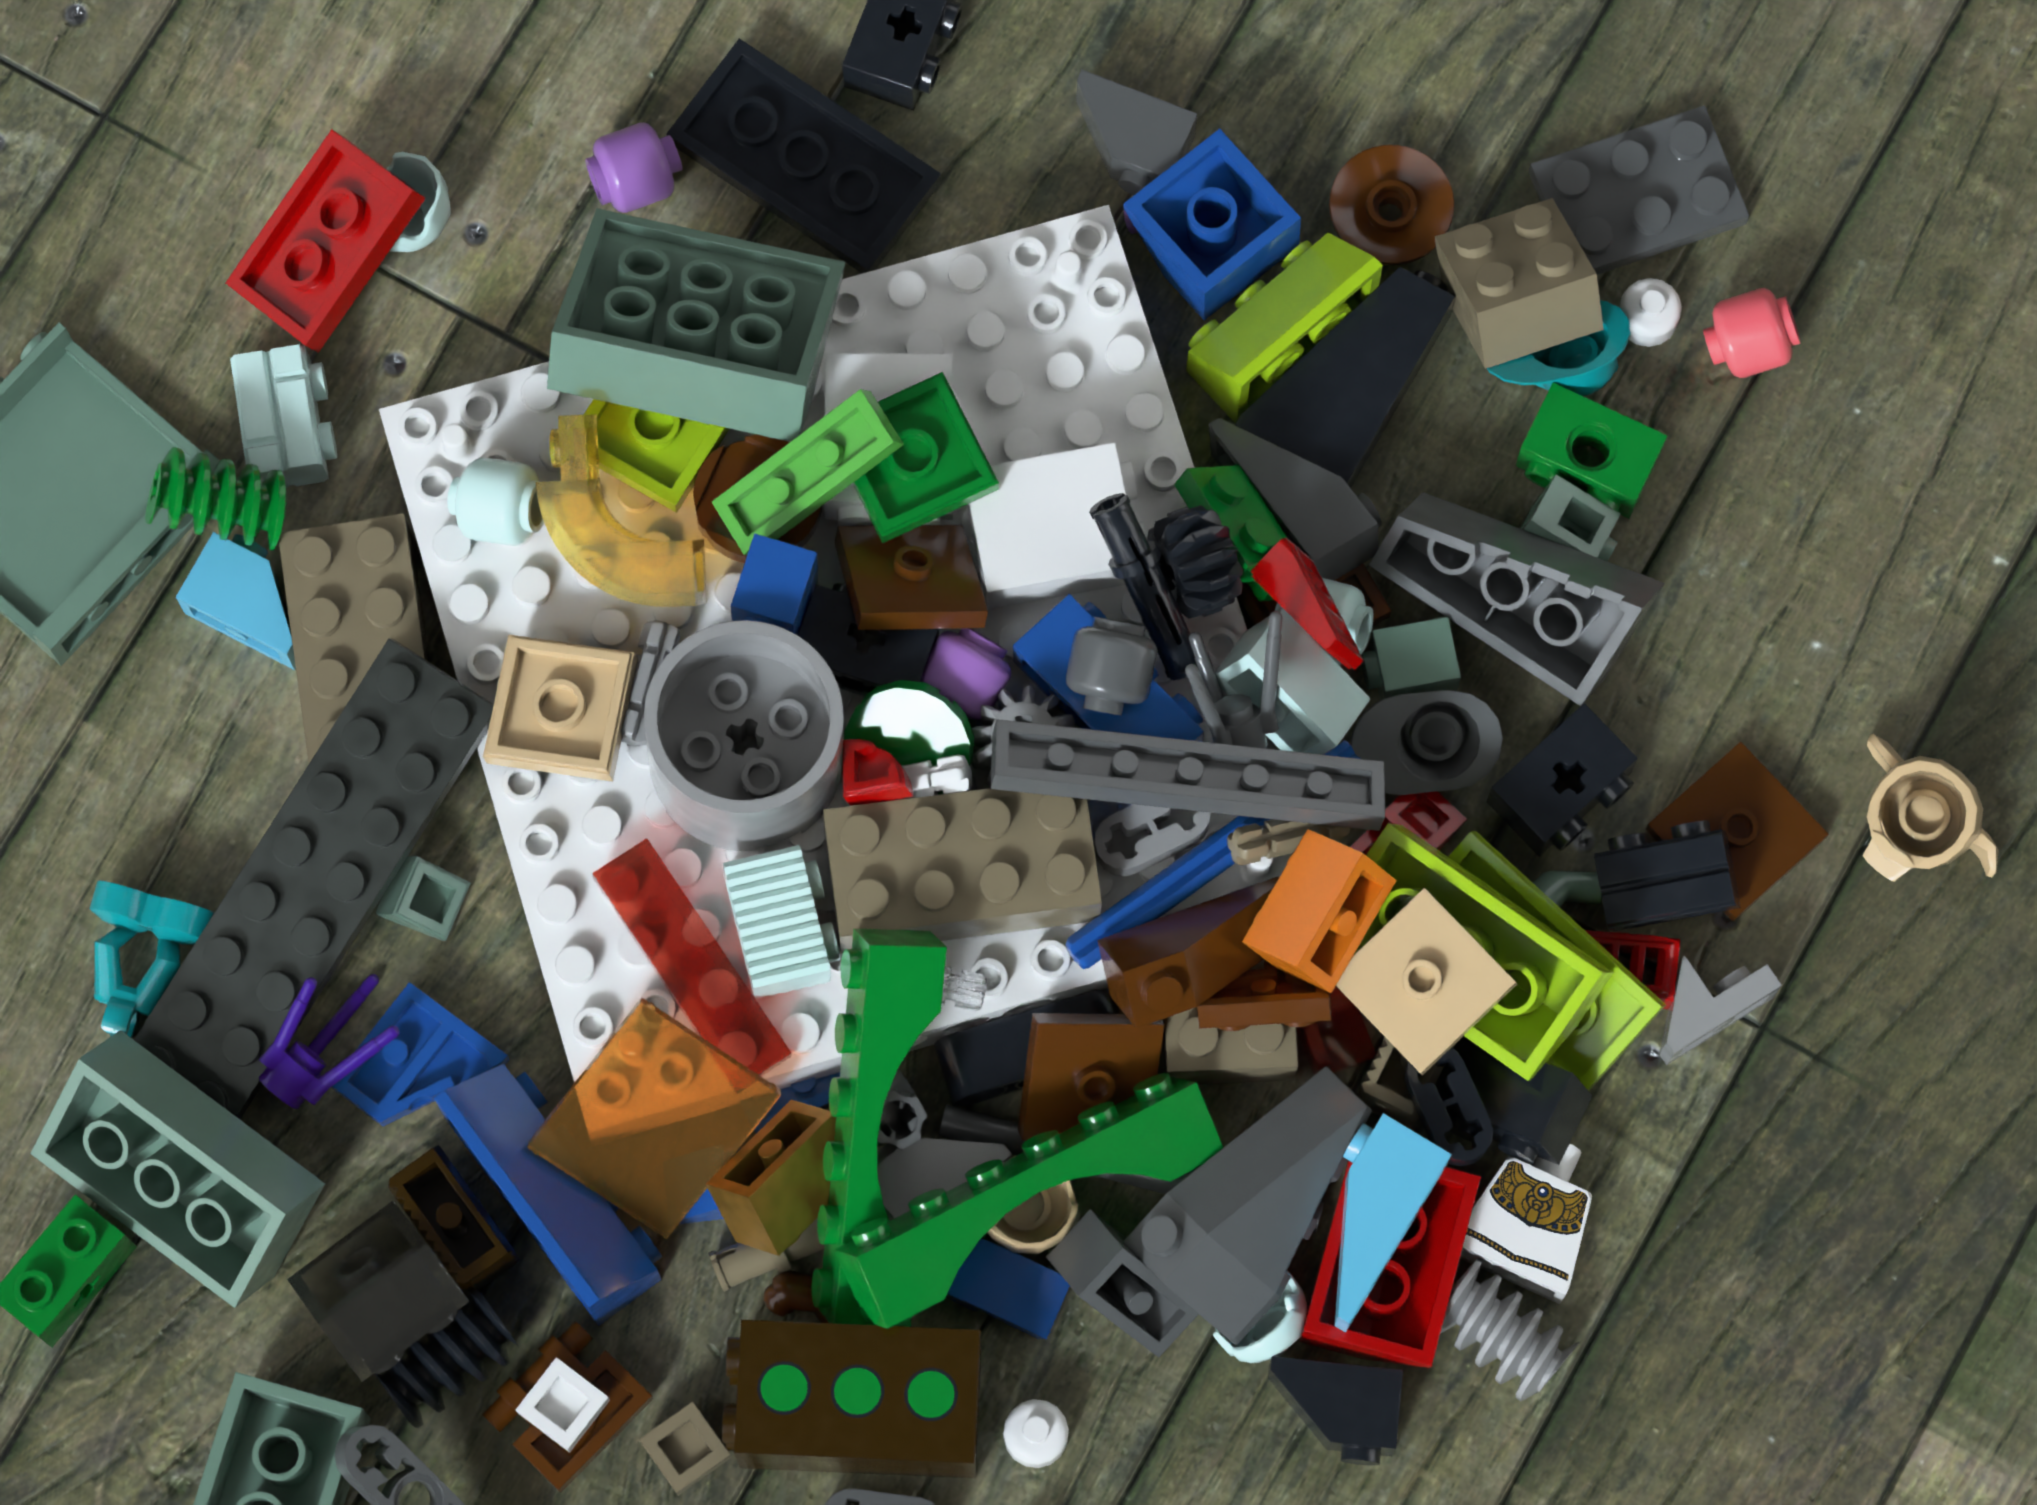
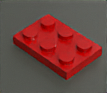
M331 129L225 284L302 344L319 353L426 198L347 138Z

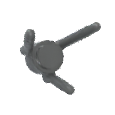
M1273 611L1269 617L1260 707L1253 704L1249 696L1243 694L1223 697L1201 634L1192 632L1189 636L1197 666L1189 664L1186 666L1185 672L1212 734L1214 743L1266 749L1267 740L1265 734L1276 732L1279 729L1275 703L1282 638V614L1278 611Z

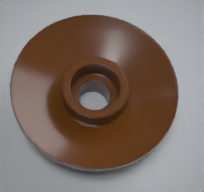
M1380 145L1358 153L1341 168L1331 188L1329 211L1333 227L1340 239L1371 254L1383 265H1402L1417 261L1436 249L1435 236L1447 233L1450 229L1454 214V195L1446 174L1429 156L1407 146ZM1392 204L1400 209L1402 215L1397 220L1388 221L1381 217L1379 209L1384 205Z

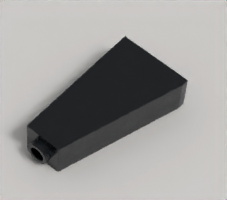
M1399 267L1240 415L1235 425L1341 476L1351 488L1449 320L1455 296L1448 293L1447 286L1432 274L1420 270L1415 271L1413 274Z

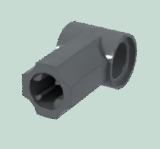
M898 1069L884 1102L877 1147L884 1143H890L902 1150L921 1139L920 1130L923 1121L927 1120V1114L907 1079Z

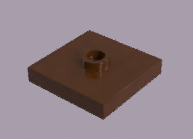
M921 525L883 544L874 526L837 527L834 543L858 630L985 628L988 608L963 525Z
M1742 742L1738 743L1648 823L1646 830L1656 841L1673 839L1671 827L1704 820H1709L1711 831L1722 829L1727 833L1741 907L1723 911L1732 922L1739 918L1816 849L1829 835Z
M1033 1013L1018 1122V1133L1022 1141H1027L1038 1134L1056 1130L1060 1134L1080 1124L1077 1117L1086 1109L1104 1102H1114L1117 1105L1134 1096L1133 1087L1158 1074L1164 1031L1163 1021L1159 1020L1136 1029L1125 1014Z

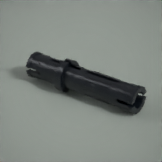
M1119 493L1108 496L1093 505L1089 511L1112 556L1108 565L1115 578L1123 579L1143 625L1146 626L1151 640L1157 646V653L1165 668L1167 678L1173 681L1187 678L1186 666L1189 664L1197 666L1189 641L1191 633L1158 565L1161 553L1154 541L1146 539L1130 505L1131 501L1128 495Z

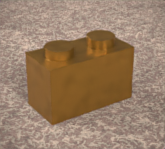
M790 1100L706 1183L736 1242L780 1256L788 1247L796 1243L801 1234L818 1218L820 1206L828 1205L830 1181H827L824 1176L823 1154L826 1142L834 1141L836 1117H832L830 1111Z

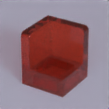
M1335 986L1331 993V1021H1316L1305 1027H1296L1314 1075L1326 1066L1334 1073H1338L1371 1061L1374 1058L1375 1050L1359 1009L1337 986Z

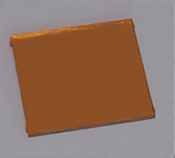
M641 997L532 1136L527 1148L533 1151L535 1155L544 1158L648 1226L656 1234L667 1239L706 1191V1183L733 1157L780 1098L781 1090L774 1083L768 1082L657 1008L652 1002H648Z

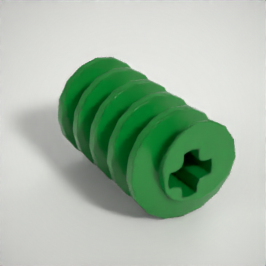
M172 447L163 461L157 466L149 492L145 520L147 524H152L160 509H167L169 528L176 530L184 516L190 514L193 516L194 533L197 535H202L211 519L217 520L219 539L225 541L230 536L234 527L240 525L243 527L244 545L252 546L260 531L263 530L267 531L269 550L272 551L278 543L285 519L287 506L285 476L280 470H271L261 484L258 466L247 464L236 479L235 465L231 459L226 458L221 459L211 473L209 457L204 453H197L186 468L183 450Z

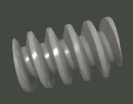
M1478 1258L1451 1290L1441 1333L1455 1325L1460 1326L1454 1345L1459 1351L1478 1341L1480 1347L1475 1359V1364L1478 1367H1483L1498 1358L1501 1362L1495 1381L1499 1384H1503L1517 1375L1520 1376L1521 1381L1516 1392V1398L1521 1402L1542 1390L1580 1342L1560 1351L1558 1345L1563 1328L1557 1325L1542 1334L1537 1332L1543 1311L1536 1308L1526 1315L1519 1317L1517 1311L1523 1295L1516 1291L1499 1300L1496 1296L1502 1277L1498 1274L1482 1283L1477 1282L1476 1278L1482 1263Z

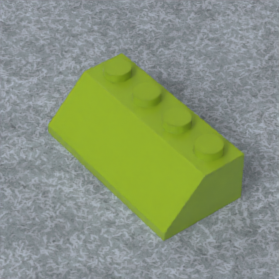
M1388 823L1366 856L1397 881L1354 955L1425 888L1517 983L1464 1036L1524 1079L1531 1081L1577 1027L1614 972L1403 825Z

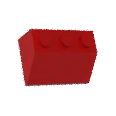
M1348 1160L1300 1342L1365 1360L1431 1368L1481 1176L1448 1167L1445 1168L1345 1333L1335 1327L1345 1180L1353 1164Z

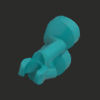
M99 880L97 881L89 909L102 921L116 928L94 942L93 997L100 1003L107 1004L101 1023L102 1029L111 1036L121 1030L130 1038H133L140 1014L148 1016L151 1014L180 967V945H194L215 912L183 901L159 897L127 886ZM148 930L152 931L158 938L155 961L136 988L123 985L119 949L136 934Z

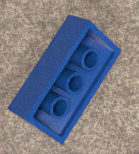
M503 1063L450 1087L434 1097L447 1123L598 1326L662 1280L657 1268L654 1266V1263L662 1258L661 1253L640 1225L629 1232L615 1212L624 1204L603 1175L600 1174L592 1181L589 1179L577 1162L586 1153L564 1123H561L555 1129H552L538 1110L548 1102L526 1072L514 1078Z

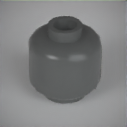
M1094 617L1092 626L1081 627L1075 632L1066 673V684L1073 692L1085 695L1083 708L1122 715L1124 703L1139 704L1148 698L1157 657V646L1154 641L1144 636L1146 626Z

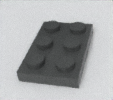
M1705 105L1531 163L1529 168V175L1540 202L1553 198L1597 275L1746 225L1749 219V213Z

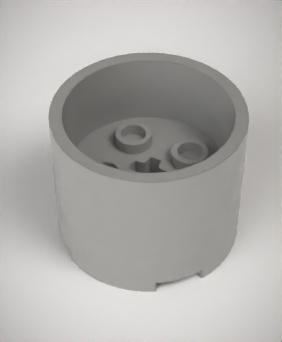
M748 620L730 621L697 631L679 643L664 658L651 680L645 699L644 729L651 779L659 799L666 808L668 815L684 831L698 840L718 848L734 851H755L757 847L779 843L799 832L804 833L823 815V809L828 808L836 793L843 764L844 717L842 697L830 667L808 642L798 635L773 624ZM747 735L756 738V749L748 748L743 756L734 753V742L742 743Z

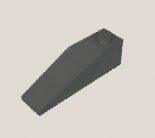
M1327 1066L1324 1067L1167 1192L1123 1242L1165 1286L1228 1340L1238 1345L1282 1296L1291 1277L1286 1271L1302 1238L1309 1240L1318 1222L1313 1216L1329 1183L1339 1179L1348 1161L1343 1155L1362 1123L1366 1124L1372 1109Z

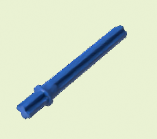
M1345 740L1325 754L1361 759ZM1247 816L1236 817L1068 937L1066 948L1071 957L1083 969L1093 966L1101 960L1097 940L1163 916L1235 864L1232 860L1231 851L1227 846V837L1230 833H1233L1238 827L1254 823L1259 826L1264 825V821L1270 819Z

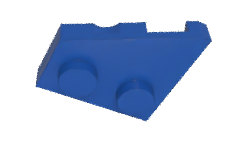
M409 982L357 1049L390 1026H397L399 1028V1036L331 1088L384 1127L434 1102V1097L444 1090L503 1063L506 1065L510 1059L506 1053Z

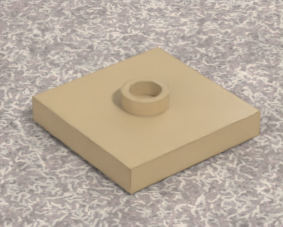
M508 635L483 753L485 762L493 765L613 782L622 740L621 729L628 709L638 661L635 652Z
M1425 888L1352 957L1336 984L1340 991L1421 1075L1428 1071L1517 985L1516 981Z

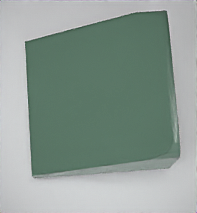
M407 856L381 897L376 914L441 941H446L471 882L418 856Z

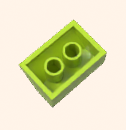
M1330 233L1325 234L1314 245L1309 240L1302 242L1283 260L1281 267L1284 270L1267 285L1263 280H1258L1240 295L1235 302L1237 310L1225 321L1219 324L1216 319H1213L1195 333L1188 343L1191 350L1188 351L1186 371L1236 424L1240 415L1379 287L1383 265L1374 256Z

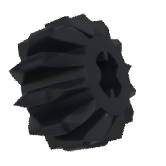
M1201 505L1190 509L1184 507L1167 513V517L1155 521L1154 527L1148 530L1147 540L1154 541L1161 553L1158 565L1175 601L1180 607L1181 613L1188 619L1200 615L1206 617L1223 610L1222 607L1234 603L1235 597L1242 594L1243 584L1240 576L1243 573V568L1238 562L1236 554L1238 548L1233 545L1230 539V529L1222 526L1219 515L1213 509L1206 510Z

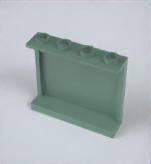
M59 322L48 334L41 332L36 335L22 351L20 356L21 362L5 379L0 377V613L62 666L194 526L193 516L186 514L176 530L170 529L167 509L163 508L160 509L152 524L146 523L145 516L149 492L158 464L163 461L172 447L183 450L186 468L197 453L208 455L211 473L220 460L209 450L206 449L202 452L76 344L66 327Z

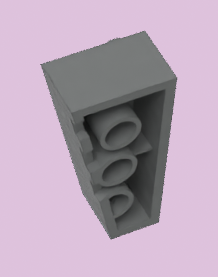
M1424 492L1398 515L1369 564L1579 706H1582L1605 680L1665 584Z

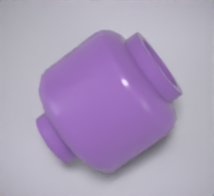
M645 122L601 136L593 144V156L585 159L590 180L601 205L611 203L621 213L631 212L671 196L674 191L672 174L682 170L681 160L671 136L659 138L654 128Z
M971 628L961 629L959 633L944 631L937 637L920 682H925L939 689V694L945 696L951 703L955 701L966 713L967 718L981 721V705L994 707L998 700V694L1006 687L1011 678V668L1003 660L1007 650Z

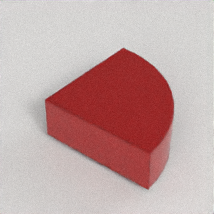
M843 740V798L850 806L886 802L913 796L909 776L892 754L875 746L874 743L868 740Z

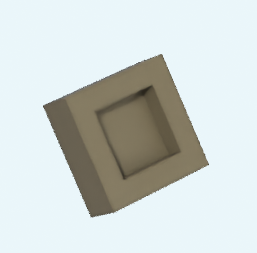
M693 1401L639 1439L677 1496L732 1458Z

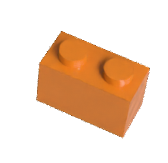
M1307 829L1296 850L1290 856L1285 869L1267 900L1256 914L1253 924L1242 942L1275 968L1332 993L1397 880L1364 853Z

